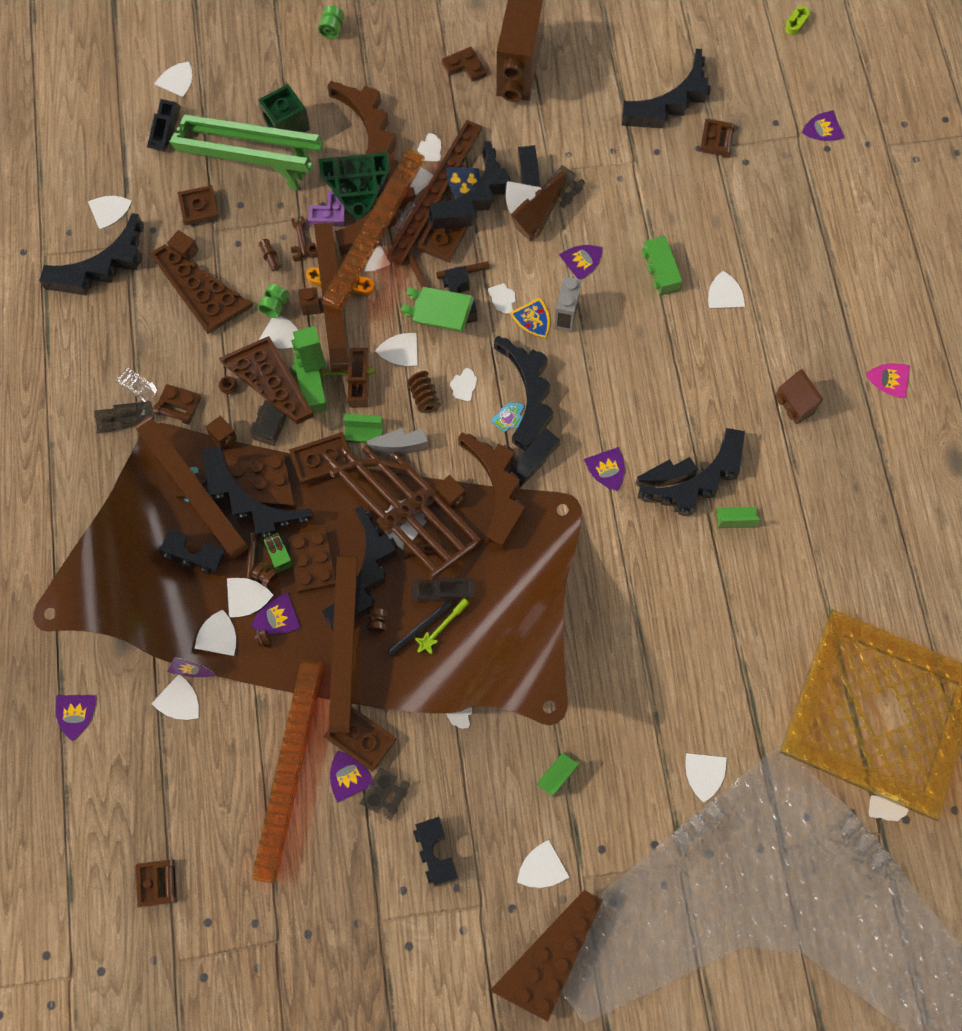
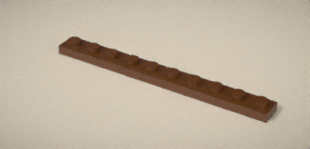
M469 120L465 121L386 255L388 260L401 266L404 265L429 222L428 212L430 204L440 203L449 188L446 167H461L482 131L481 125Z

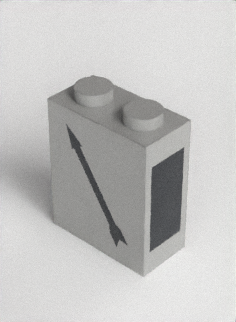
M563 277L556 306L554 329L572 333L579 304L581 279Z

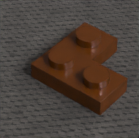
M471 46L441 59V63L449 76L465 70L472 82L487 75L486 69Z

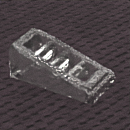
M126 368L115 381L145 403L157 391L152 382L129 368Z

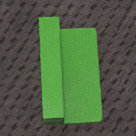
M344 414V437L346 442L367 443L368 440L382 436V416Z
M756 507L717 508L716 510L718 528H756L760 522V517L756 513Z
M562 752L538 781L537 785L553 798L576 770L579 762H574Z

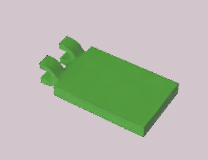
M408 287L406 295L411 296L410 299L416 300L414 308L402 305L401 312L405 313V316L413 317L412 321L414 323L458 332L464 331L474 300L471 295L423 287L421 292Z

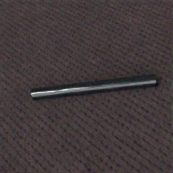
M448 600L393 645L388 650L390 655L394 656L449 610L452 604Z

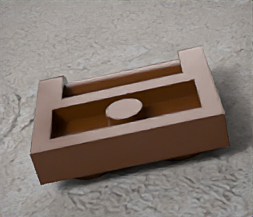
M705 119L700 152L718 154L724 158L730 157L735 124ZM721 130L726 132L724 147L719 146Z
M166 384L158 403L154 406L153 413L178 419L182 423L189 425L202 397L200 394ZM169 405L187 412L183 414L164 407Z
M175 860L136 864L137 907L177 903V898L174 896L173 878ZM159 868H165L166 897L160 898Z

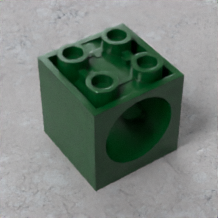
M289 84L258 99L263 120L268 127L303 133L310 130L306 108Z

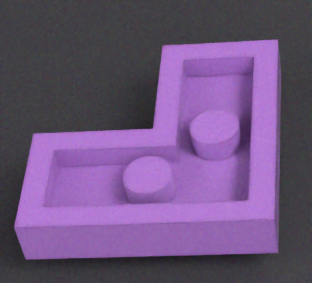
M328 191L327 206H309V225L332 222V225L344 226L346 208L332 191Z

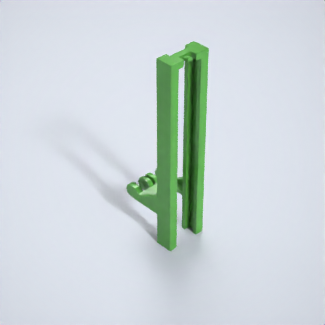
M185 114L180 122L181 127L177 128L179 133H174L170 140L171 145L176 151L270 166L287 179V185L293 190H298L299 188L297 180H303V175L306 172L310 173L313 168V164L305 149L321 151L324 145L320 136L316 134ZM188 130L289 146L295 156L183 137Z

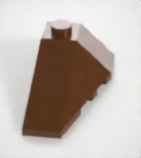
M564 171L548 182L545 190L539 189L535 192V197L532 200L527 198L511 214L515 228L530 242L534 238H538L542 233L568 181Z

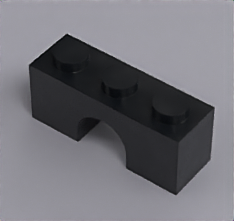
M466 266L444 270L445 277H442L444 288H447L449 292L461 293L470 290ZM474 300L466 324L478 321Z
M168 529L160 547V554L163 555L164 559L174 561L175 559L180 561L181 565L192 568L194 566L206 575L211 573L216 575L224 555V549L205 543L202 551L195 554L190 553L185 549L188 541L187 535Z
M436 817L415 824L417 830L413 831L416 843L421 842L423 849L419 851L422 863L427 862L429 871L425 872L428 883H433L434 887H438L458 880L452 857L440 860L433 855L434 845L438 841L446 839L440 818Z

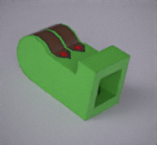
M278 533L264 539L277 572L293 566Z

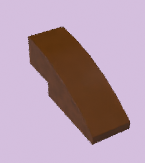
M349 348L347 401L350 408L368 407V348Z

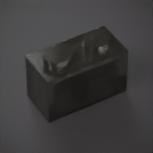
M265 400L263 405H260L258 408V417L251 424L250 432L254 440L275 447L287 416Z

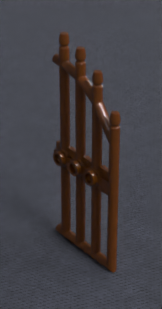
M365 445L362 449L366 455H369L370 459L358 460L348 448L343 447L341 452L350 461V463L340 465L329 453L323 454L324 460L329 462V465L333 468V470L329 471L332 477L338 475L342 477L380 517L376 520L380 525L379 527L388 535L394 532L431 571L427 575L431 581L484 542L399 453L394 452L392 454L396 462L381 459L370 447ZM378 466L408 498L400 503L366 467ZM356 468L394 508L386 513L347 471ZM391 469L408 473L421 489L414 493ZM436 502L473 541L465 546L428 507ZM422 512L459 551L451 556L414 517ZM408 522L445 562L437 567L400 527Z

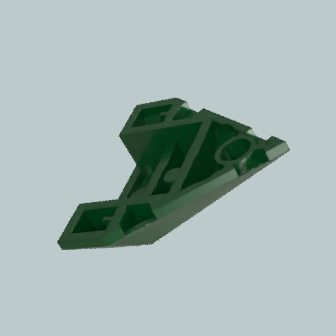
M388 152L319 159L321 178L332 189V192L356 221L366 216L370 212L390 171Z

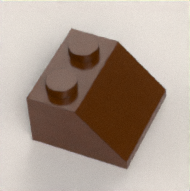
M802 369L784 382L775 394L778 403L784 406L788 417L795 424L814 415L823 400Z

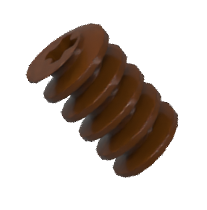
M420 371L413 374L407 382L420 413L434 412L441 405L437 403L439 398L435 396L436 391L432 390L434 386L430 383L431 378L428 377V371Z

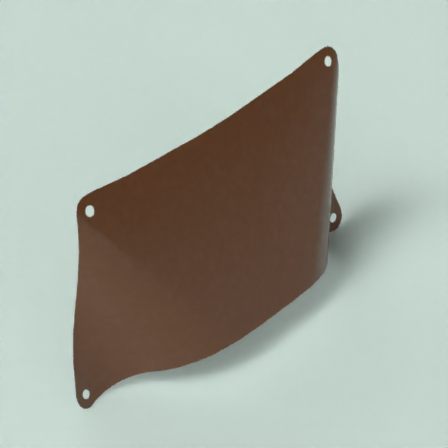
M156 423L189 468L197 467L198 472L205 471L202 450L219 447L209 435L171 424ZM140 435L112 492L36 604L33 613L35 626L46 632L84 631L112 636L169 663H172L174 657L200 664L211 670L218 677L330 700L333 631L325 619L322 610L335 603V586L298 593L293 566L279 572L276 582L270 588H267L273 594L270 600L288 593L300 628L283 634H269L271 643L266 648L262 645L258 646L254 637L257 635V629L251 626L261 609L250 615L229 617L227 578H246L248 549L233 560L191 502L176 498L171 475ZM234 442L231 446L224 448L228 466L284 453L295 507L264 505L291 512L311 508L313 517L309 518V522L298 523V520L290 521L291 525L279 527V524H276L277 532H272L273 535L279 534L292 561L289 536L326 529L335 579L337 556H357L358 576L365 556L366 534L363 525L356 515L355 509L362 505L365 511L369 510L373 518L371 520L373 526H378L382 536L386 533L376 522L380 517L340 475L336 477L330 475L301 485L290 453L240 442ZM356 468L347 471L384 511L389 510L391 504ZM368 469L398 501L408 498L383 471ZM395 473L414 493L421 489L410 475ZM422 477L435 491L436 486L443 481L442 479ZM457 482L465 490V500L460 506H455L452 509L484 542L433 581L427 576L431 571L416 555L405 556L404 550L399 547L396 549L397 556L380 564L387 574L384 576L386 583L369 592L375 600L373 607L388 611L387 618L385 619L387 627L385 632L368 631V614L355 620L351 703L431 714L452 713L471 707L487 706L520 714L543 725L556 724L564 718L568 707L564 659L563 608L568 573L574 559L579 537L581 506L575 497L566 493L518 489L512 500L516 499L523 503L525 514L501 551L485 542V535L490 528L495 511L493 486ZM215 501L249 547L250 533H256L252 513H249L250 517L238 518V516L232 514L231 502ZM436 502L428 507L465 546L473 541ZM558 505H567L568 513L562 516L556 512ZM424 515V519L427 522L423 527L436 541L442 542V547L451 556L456 554L459 550ZM168 529L187 535L188 541L185 549L190 553H199L204 548L205 543L224 549V555L216 575L212 573L206 575L194 566L192 568L181 565L180 561L175 559L174 561L164 559L163 555L160 554V547ZM418 533L413 542L419 543L421 540L426 542V540ZM257 535L255 567L260 562H264L270 569H275L264 539L267 537L261 538V535ZM437 552L425 553L437 567L445 562ZM465 598L470 604L459 615H456L435 637L434 640H437L438 643L431 646L433 654L426 650L418 653L417 650L420 644L415 639H423L426 632L429 633L430 637L450 616L453 609ZM447 600L452 604L449 610L394 656L390 655L388 650L442 604ZM48 608H53L56 611V616L52 620L44 617V612ZM221 610L228 615L235 629L236 648L234 656L195 649L199 630L206 620ZM553 701L556 704V709L552 713L545 712L543 710L545 702Z

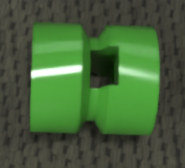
M333 5L324 7L318 32L325 38L336 39L339 36L340 26L344 20V12L339 7Z
M269 284L264 297L261 298L257 307L266 316L278 318L283 309L282 305L286 304L290 295L284 288L276 284Z

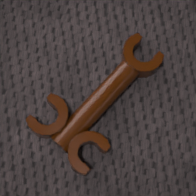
M301 216L300 223H296L294 218H292V226L297 231L300 248L298 246L291 247L292 253H298L292 256L293 261L297 262L308 256L310 258L318 257L317 251L311 252L312 249H316L315 243L306 245L303 230L305 226L304 217Z

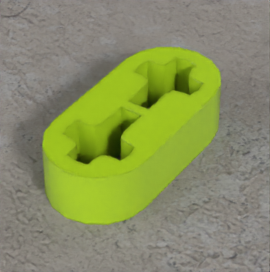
M797 7L788 18L785 25L787 34L796 35L805 25L810 14L807 7Z

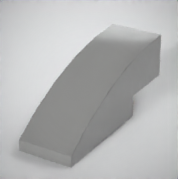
M401 428L367 441L368 447L373 452L381 454H393L394 452L406 454L428 449V441L422 428L408 434H404Z

